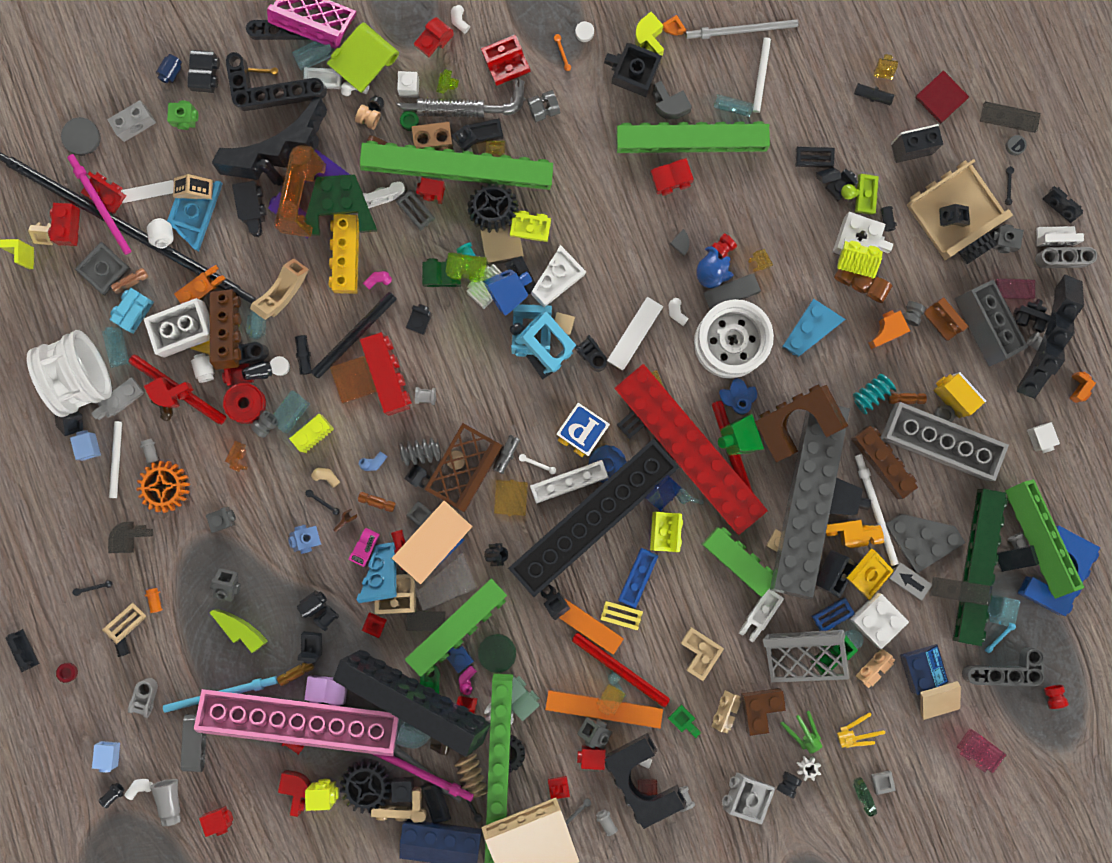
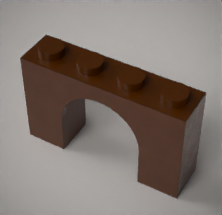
M819 384L808 389L810 393L806 395L800 393L792 398L793 402L789 404L783 402L776 406V411L771 413L768 410L759 415L761 419L755 421L776 463L798 452L787 428L789 416L793 411L802 409L813 414L826 437L848 427L827 385L822 387Z

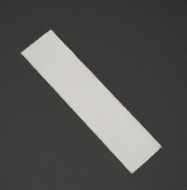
M170 180L122 190L121 192L127 195L122 203L172 194L174 182Z

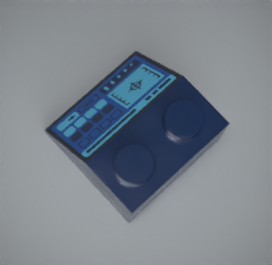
M938 644L900 654L912 693L920 695L922 691L943 686L949 682Z

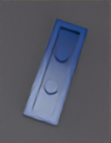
M640 548L618 601L636 609L659 555Z

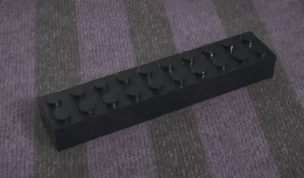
M652 439L508 569L528 592L535 597L679 468L678 465Z

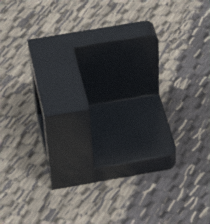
M79 411L70 413L65 417H59L54 414L56 427L64 436L84 431L82 414Z

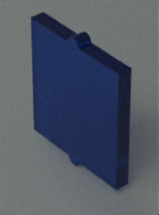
M667 475L645 498L661 511L683 488Z

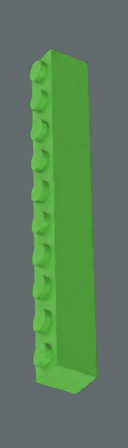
M375 141L362 143L360 170L478 183L489 182L490 184L497 182L498 185L504 184L507 186L550 190L552 186L553 163L546 159L531 161L527 157L512 159L508 155L493 157L490 153L475 155L471 151L456 153L452 149L437 151L433 147L418 149L413 145L399 147L394 143L380 145Z
M493 674L486 825L507 817L513 674ZM485 842V863H494Z

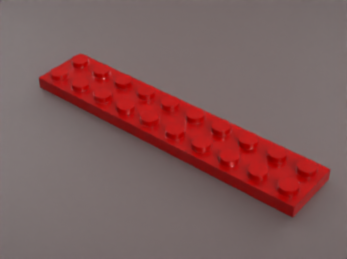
M644 364L614 388L738 536L768 512L760 500Z

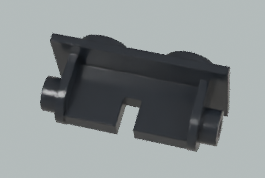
M1053 186L1042 199L1069 223H1072L1083 214L1082 206L1078 205L1073 199H1066L1068 195L1060 187Z
M516 257L506 263L505 266L507 270H513L518 276L526 271L529 273L532 282L524 286L529 295L536 283L523 257Z
M24 629L7 635L5 639L21 673L40 664Z

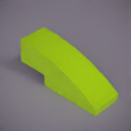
M214 609L209 612L233 643L241 639L251 653L256 652L268 642L257 629L240 617L220 609Z

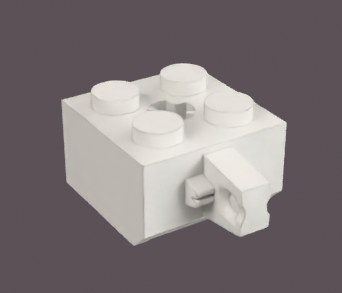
M849 212L843 219L833 253L840 255L845 241H857L865 247L876 246L885 253L891 252L893 243L885 241V237L882 236L886 224Z

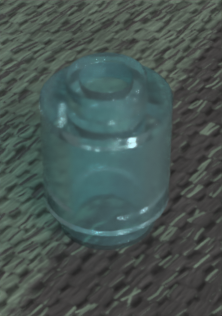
M252 310L250 315H247L246 334L250 335L249 338L261 339V336L266 334L267 319H263Z

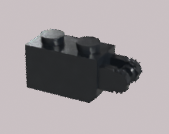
M255 180L232 184L237 216L247 225L249 232L254 237L259 238L262 235L261 222H265L264 216L267 215L265 204H262L261 197H264L262 186H259Z

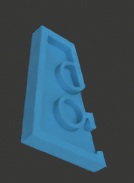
M813 299L782 347L796 357H799L846 319Z

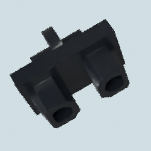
M1037 299L1034 303L1029 301L1027 307L1021 305L1020 308H1015L1014 314L1017 315V325L1025 327L1028 325L1029 319L1035 322L1032 330L1039 333L1046 330L1051 315L1045 314L1047 308L1042 306L1043 301Z

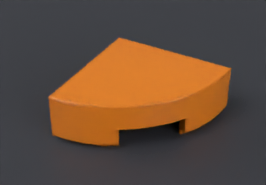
M677 15L662 23V30L670 35H682L687 31Z

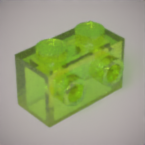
M448 253L445 272L447 276L454 280L465 278L471 282L479 283L486 280L488 260L486 257Z

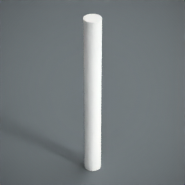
M770 38L763 39L753 104L754 113H760L771 43Z
M114 421L109 498H117L122 434V422Z

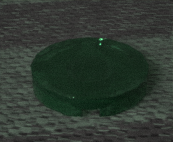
M492 634L486 637L481 642L478 650V659L481 665L493 673H502L508 670L514 664L517 656L513 641L503 634Z
M861 777L854 779L853 785L859 801L865 806L864 811L869 817L877 815L875 803L865 782Z

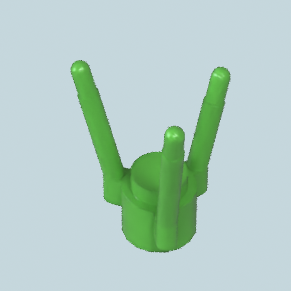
M810 711L806 713L813 733L808 731L799 715L796 716L806 734L803 737L804 741L784 722H781L780 724L800 744L803 750L807 749L811 754L822 748L821 737L817 732Z

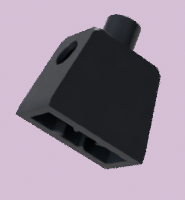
M836 478L830 514L857 515L859 509H870L871 499L862 497V488Z

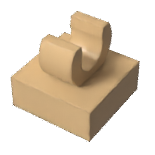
M38 222L36 225H30L28 231L34 244L53 245L54 242L50 241L48 236V230L51 227L50 223L47 226H42L41 222Z

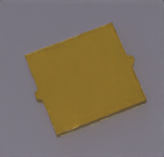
M513 479L510 481L496 480L494 514H506L509 517L512 515L526 516L528 482H516Z

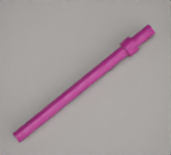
M74 154L69 155L67 159L74 169L73 173L76 178L82 182L125 255L131 252L130 247L86 176L85 168L80 166Z
M372 754L449 791V794L455 797L458 795L470 802L474 797L473 793L462 789L461 785L447 782L395 756Z

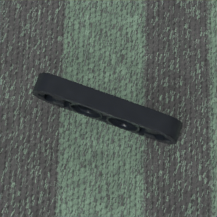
M251 20L246 25V32L254 40H311L296 33L289 34L288 30L280 27L276 34H270L269 29L274 25L268 23V20ZM255 26H257L259 30H256V33L254 34L252 30Z

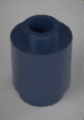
M168 54L167 57H164L156 71V74H158L157 78L166 84L168 82L173 83L182 68V61L176 56Z

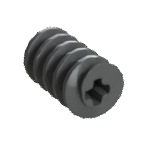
M430 438L429 444L426 443L425 439H422L421 445L415 440L414 446H411L409 441H407L406 447L403 446L402 442L399 443L402 463L404 461L406 466L410 465L411 460L414 465H417L418 459L422 464L425 463L426 458L429 462L433 461V457L440 461L441 451L438 438L436 443Z

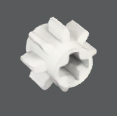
M803 756V761L801 763L797 762L800 769L796 772L799 775L803 774L802 779L804 781L807 778L815 781L814 777L821 775L818 771L821 764H814L815 758L813 756L810 760ZM806 766H807V767H810V766H811V767H812V770L806 771L805 768H806Z

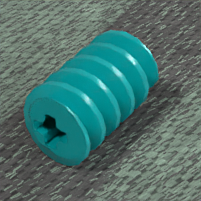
M879 374L877 379H872L871 383L865 385V388L859 389V393L855 392L853 398L858 409L866 415V407L873 410L872 403L878 406V398L885 401L884 394L890 397V389L895 392L897 390L888 377Z

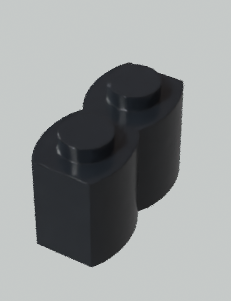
M191 50L187 82L188 88L191 91L214 93L215 88L218 87V77L215 74L216 70L220 67V59L217 58L214 52Z

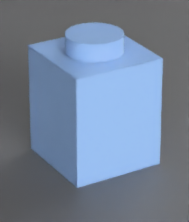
M84 430L77 432L76 436L70 437L76 460L83 461L101 456L95 433Z
M101 741L95 744L92 769H99V772L106 773L118 767L120 743Z

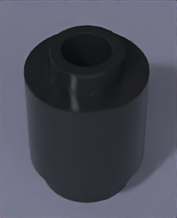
M314 591L300 601L297 609L304 618L312 617L326 607L327 598L321 591Z

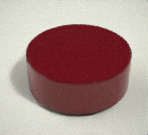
M73 663L61 664L56 670L57 679L63 683L73 681L78 674L77 667Z

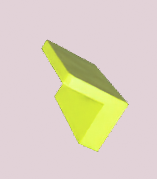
M19 239L0 240V248L14 254L15 263L27 269H34V247Z

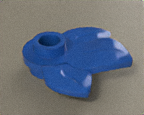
M735 378L730 390L722 389L719 391V395L726 406L732 407L737 414L744 415L750 411L751 404L757 399L756 387L747 388L743 380ZM739 402H743L745 407H741Z

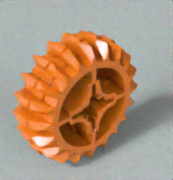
M159 461L158 465L151 463V468L145 467L147 473H140L143 480H137L141 487H137L136 490L142 491L138 497L145 498L142 504H149V510L155 508V512H160L162 509L163 513H167L169 509L174 511L175 505L181 507L180 500H187L183 494H189L190 491L185 490V486H190V483L184 482V480L188 479V475L182 476L184 469L178 470V464L172 465L170 461L166 463ZM166 471L174 476L176 483L169 481ZM158 473L156 482L150 485L152 478ZM163 484L171 485L170 487H166V489L156 488L161 487V485ZM173 489H177L175 495L168 501L170 492ZM151 491L157 492L161 502L152 496Z

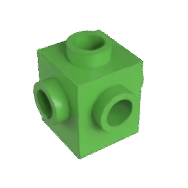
M181 100L179 103H168L167 121L172 127H177L181 130L195 128L199 114L198 110L189 101Z

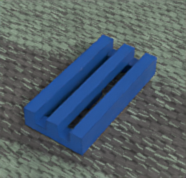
M843 597L811 617L819 631H828L852 617L855 613L847 599ZM843 603L845 604V606H843L842 608L836 610L835 612L831 613L830 615L824 617L823 619H821V620L818 619L819 617H821V616H823L824 614L830 612L831 610H833V609H835L836 607L842 605ZM848 609L849 612L824 627L821 625Z

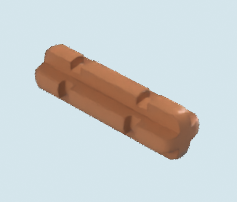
M141 268L135 274L132 273L121 279L119 283L112 284L111 288L115 294H120L124 291L123 289L127 290L138 284L139 280L143 281L148 278V274L145 269Z

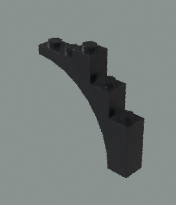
M314 96L300 117L277 135L246 147L219 148L212 161L213 166L220 175L259 180L263 173L259 163L263 158L265 160L268 159L273 166L286 168L293 153L313 155L320 141L316 133L327 113V108L321 97Z
M1064 274L1056 286L1053 308L1045 334L1031 365L1017 386V392L1035 399L1051 375H1055L1065 362L1064 348L1075 334L1074 320L1084 307L1083 282L1081 280Z

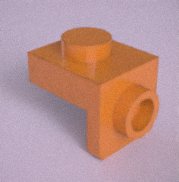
M1086 372L1074 373L1071 377L1080 384L1069 399L1074 403L1086 401L1091 396L1092 392L1090 391L1096 382Z

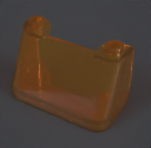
M296 146L290 153L274 219V226L280 233L311 237L313 228L305 223L306 218L303 215H298L304 181L314 182V176L319 172L325 173L326 163L311 146Z

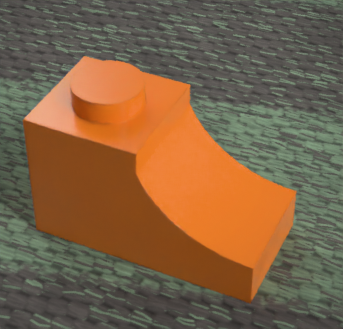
M891 310L883 314L884 318L879 321L880 329L877 336L868 342L871 349L910 332L901 310L896 313Z

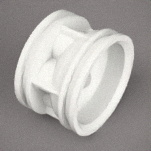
M75 330L70 334L63 335L61 340L50 345L42 344L28 351L27 366L32 382L43 402L55 415L65 417L70 413L77 412L81 406L91 402L98 403L111 397V380L105 363L93 342L82 331Z

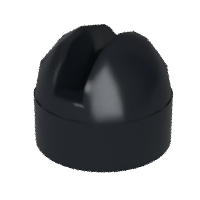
M376 95L368 101L369 109L380 112L384 107L383 98Z

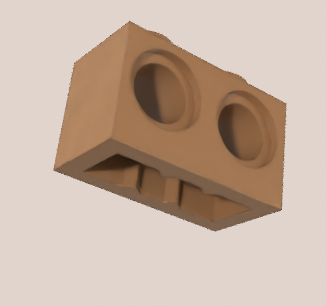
M450 122L412 126L413 142L416 148L433 147L437 151L453 149ZM445 135L447 139L444 142H439L437 140L438 137ZM421 138H427L428 142L426 144H420L419 140Z

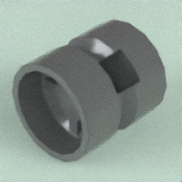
M553 90L542 93L541 97L534 96L527 99L535 123L546 119L547 115L552 117L560 114L559 104ZM545 102L547 103V106H548L547 109H545V108H544V105H543V103H545Z

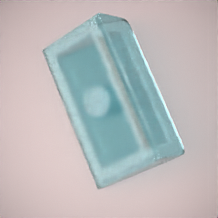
M717 94L714 107L717 109L748 117L754 108L753 103Z

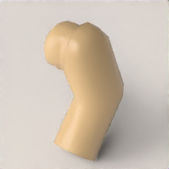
M316 468L311 474L313 480H327L332 488L340 483L332 470L327 468Z

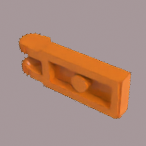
M217 265L201 273L174 293L180 304L195 298L201 300L226 279L224 275L218 276L214 281L209 278L219 269Z

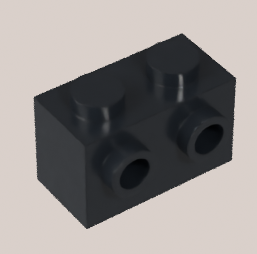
M830 550L817 575L816 586L827 593L841 598L849 583L847 577L858 564L849 557Z

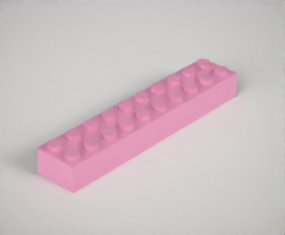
M202 689L194 730L205 734L394 756L399 718L382 711Z

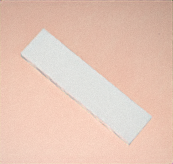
M649 297L645 299L607 362L622 371L625 369L662 310V305Z
M600 460L530 485L537 504L609 477L603 461Z

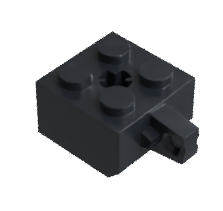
M626 43L622 54L618 53L616 56L607 53L604 64L611 66V70L614 71L611 84L647 97L659 68L662 55L632 43Z

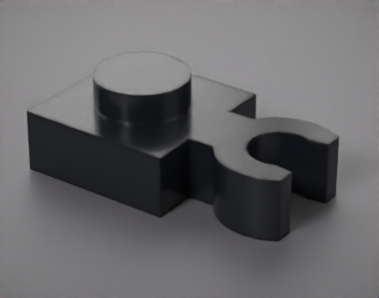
M548 585L550 588L549 594H546L544 591H541L540 594L547 600L544 605L550 616L557 620L570 610V607L562 594L557 593V590L552 585Z

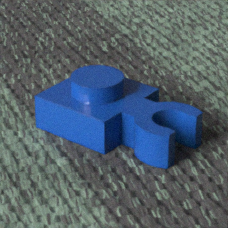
M461 646L459 649L452 647L448 651L451 655L447 659L457 673L474 662L464 646Z

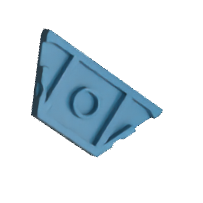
M221 181L213 183L212 199L175 198L167 220L172 225V228L198 252L223 185Z

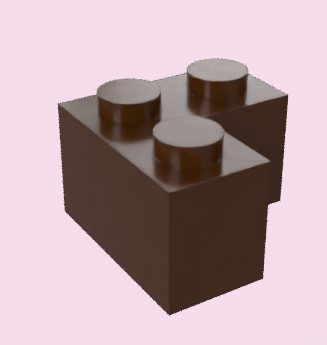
M780 688L741 693L746 732L750 736L769 733L767 713L786 711L783 691Z

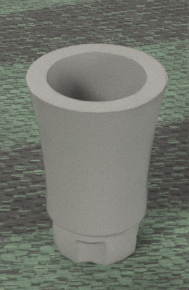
M168 779L152 784L150 789L154 796L161 825L172 826L181 821V811L178 797V779Z

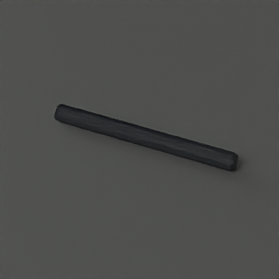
M388 292L311 370V373L316 378H320L397 298L391 292Z

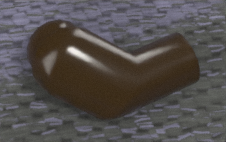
M159 406L160 418L163 421H169L173 416V408Z

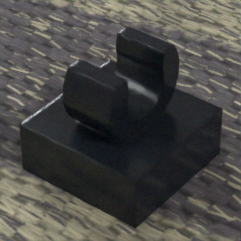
M467 124L451 135L462 151H466L478 142V138Z
M417 464L413 465L404 479L415 487L424 488L425 486L421 483L423 477L430 479V476L426 470Z

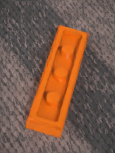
M565 599L570 610L559 618L614 655L624 638Z

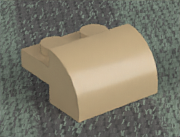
M409 574L396 575L397 597L376 600L375 614L415 613V580Z

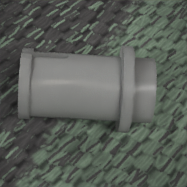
M152 438L141 441L140 448H143L147 464L159 461L154 446L155 442H153Z
M603 809L596 814V821L600 822L607 836H611L618 831L610 818L609 811Z

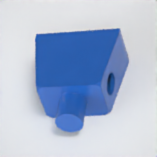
M507 270L484 280L483 283L498 310L506 316L527 298L528 293L524 286L532 282V278L527 271L518 276L513 270Z

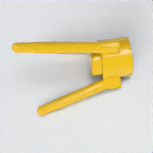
M867 713L849 725L840 727L841 732L837 733L841 748L846 747L847 749L856 746L875 745V741H856L883 735L885 731L855 736L853 730L849 731V729L871 716V713Z

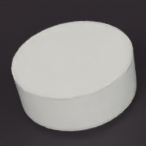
M585 21L580 22L575 29L576 38L581 42L590 41L594 36L593 25Z
M277 356L270 362L272 373L277 376L287 374L290 369V364L284 357Z

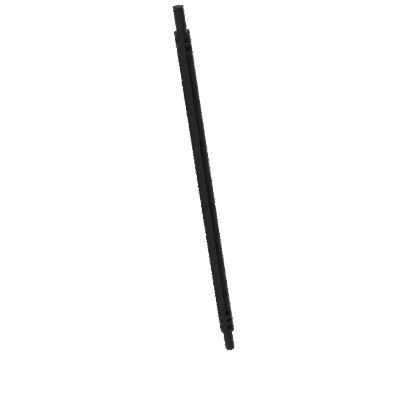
M0 152V161L4 162L7 167L104 221L94 203L32 169L16 158L8 157ZM109 212L116 226L123 233L197 275L208 270L205 266L169 246L157 248L151 245L148 241L147 233ZM214 273L209 278L214 281L220 275ZM225 279L218 285L223 290L232 289L237 296L251 304L256 300V297L245 292L239 285L228 279Z

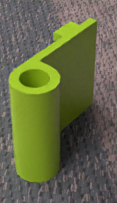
M363 22L354 30L342 46L333 52L327 64L362 93L385 65L389 67L396 61L399 51Z

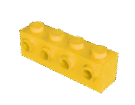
M336 214L334 215V220L330 222V229L333 232V239H330V250H333V257L329 259V267L332 269V276L329 277V288H332L334 293L357 294L358 216Z

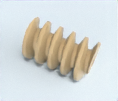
M476 753L462 757L454 765L455 767H461L457 774H463L459 782H466L461 788L464 790L468 789V792L473 793V798L488 793V790L484 789L486 783L481 782L484 779V775L479 774L482 769L481 767H476L479 764V760L474 759L477 756Z

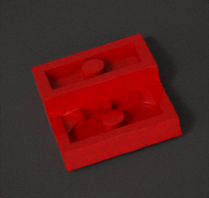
M516 35L481 48L496 86L531 72Z

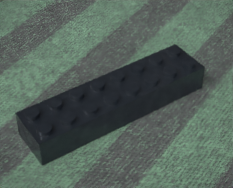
M359 650L339 661L333 681L461 755L467 757L484 743L491 723L486 721L484 717L473 714L468 708L452 702L449 697L441 696L433 688L425 687L415 678H409L402 674V671L386 665L383 660L370 656L364 650Z

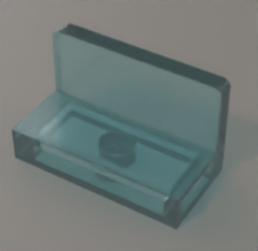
M314 41L293 51L292 54L300 70L303 71L304 67H311L330 58L333 50L330 44L324 45Z
M292 390L273 414L278 420V429L288 434L311 403Z

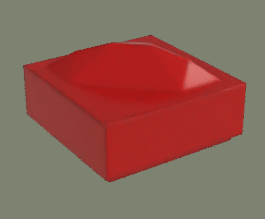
M369 612L361 631L380 638L387 620Z

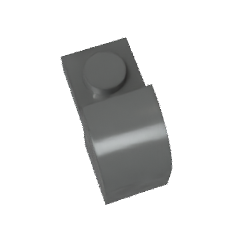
M662 81L654 84L652 95L656 102L659 101L656 104L655 111L661 117L674 120L691 112L692 106L684 91L670 97Z

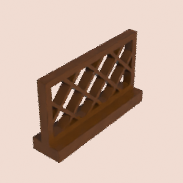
M462 423L424 490L462 512H466L503 445ZM465 428L472 433L473 440L462 443L460 435ZM474 434L481 438L475 439ZM484 439L491 443L486 451L479 452L476 441ZM474 442L477 453L466 456L463 445ZM461 446L464 457L453 459L451 455L452 449ZM478 455L479 465L469 469L467 458ZM465 459L467 470L456 473L454 461ZM451 463L454 473L443 476L442 466ZM468 472L470 478L468 484L460 486L457 475ZM455 476L457 487L447 489L444 478ZM442 479L443 491L436 492L430 489L434 481ZM459 489L460 498L457 503L449 499L448 491Z

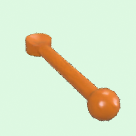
M556 34L554 41L558 44L565 64L564 69L570 71L571 65L568 64L561 44V36Z

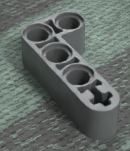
M1025 647L1020 651V666L967 665L962 670V677L967 682L975 685L1039 686L1044 681V655L1039 649ZM1031 652H1033L1035 655L1032 661L1029 660V654ZM995 670L996 677L991 680L990 673ZM1014 671L1015 678L1010 680L1009 675ZM1033 671L1035 676L1034 679L1030 681L1029 674ZM976 672L981 674V676L971 677V674Z

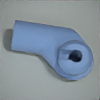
M380 451L374 459L362 458L358 464L364 471H376L386 460L387 456Z

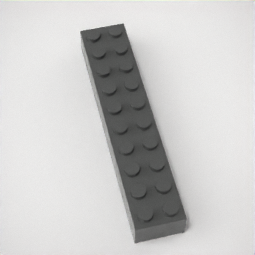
M838 406L846 422H848L850 408ZM808 411L805 413L770 586L771 591L810 599L814 596L846 428L826 437L815 416Z

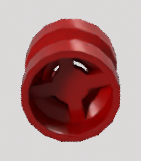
M724 233L720 240L711 246L718 250V258L723 259L728 256L729 251H733L737 247V244L729 235Z
M1053 685L1044 688L1045 695L1049 697L1047 702L1049 709H1059L1069 705L1067 698L1063 695L1065 692L1064 685Z

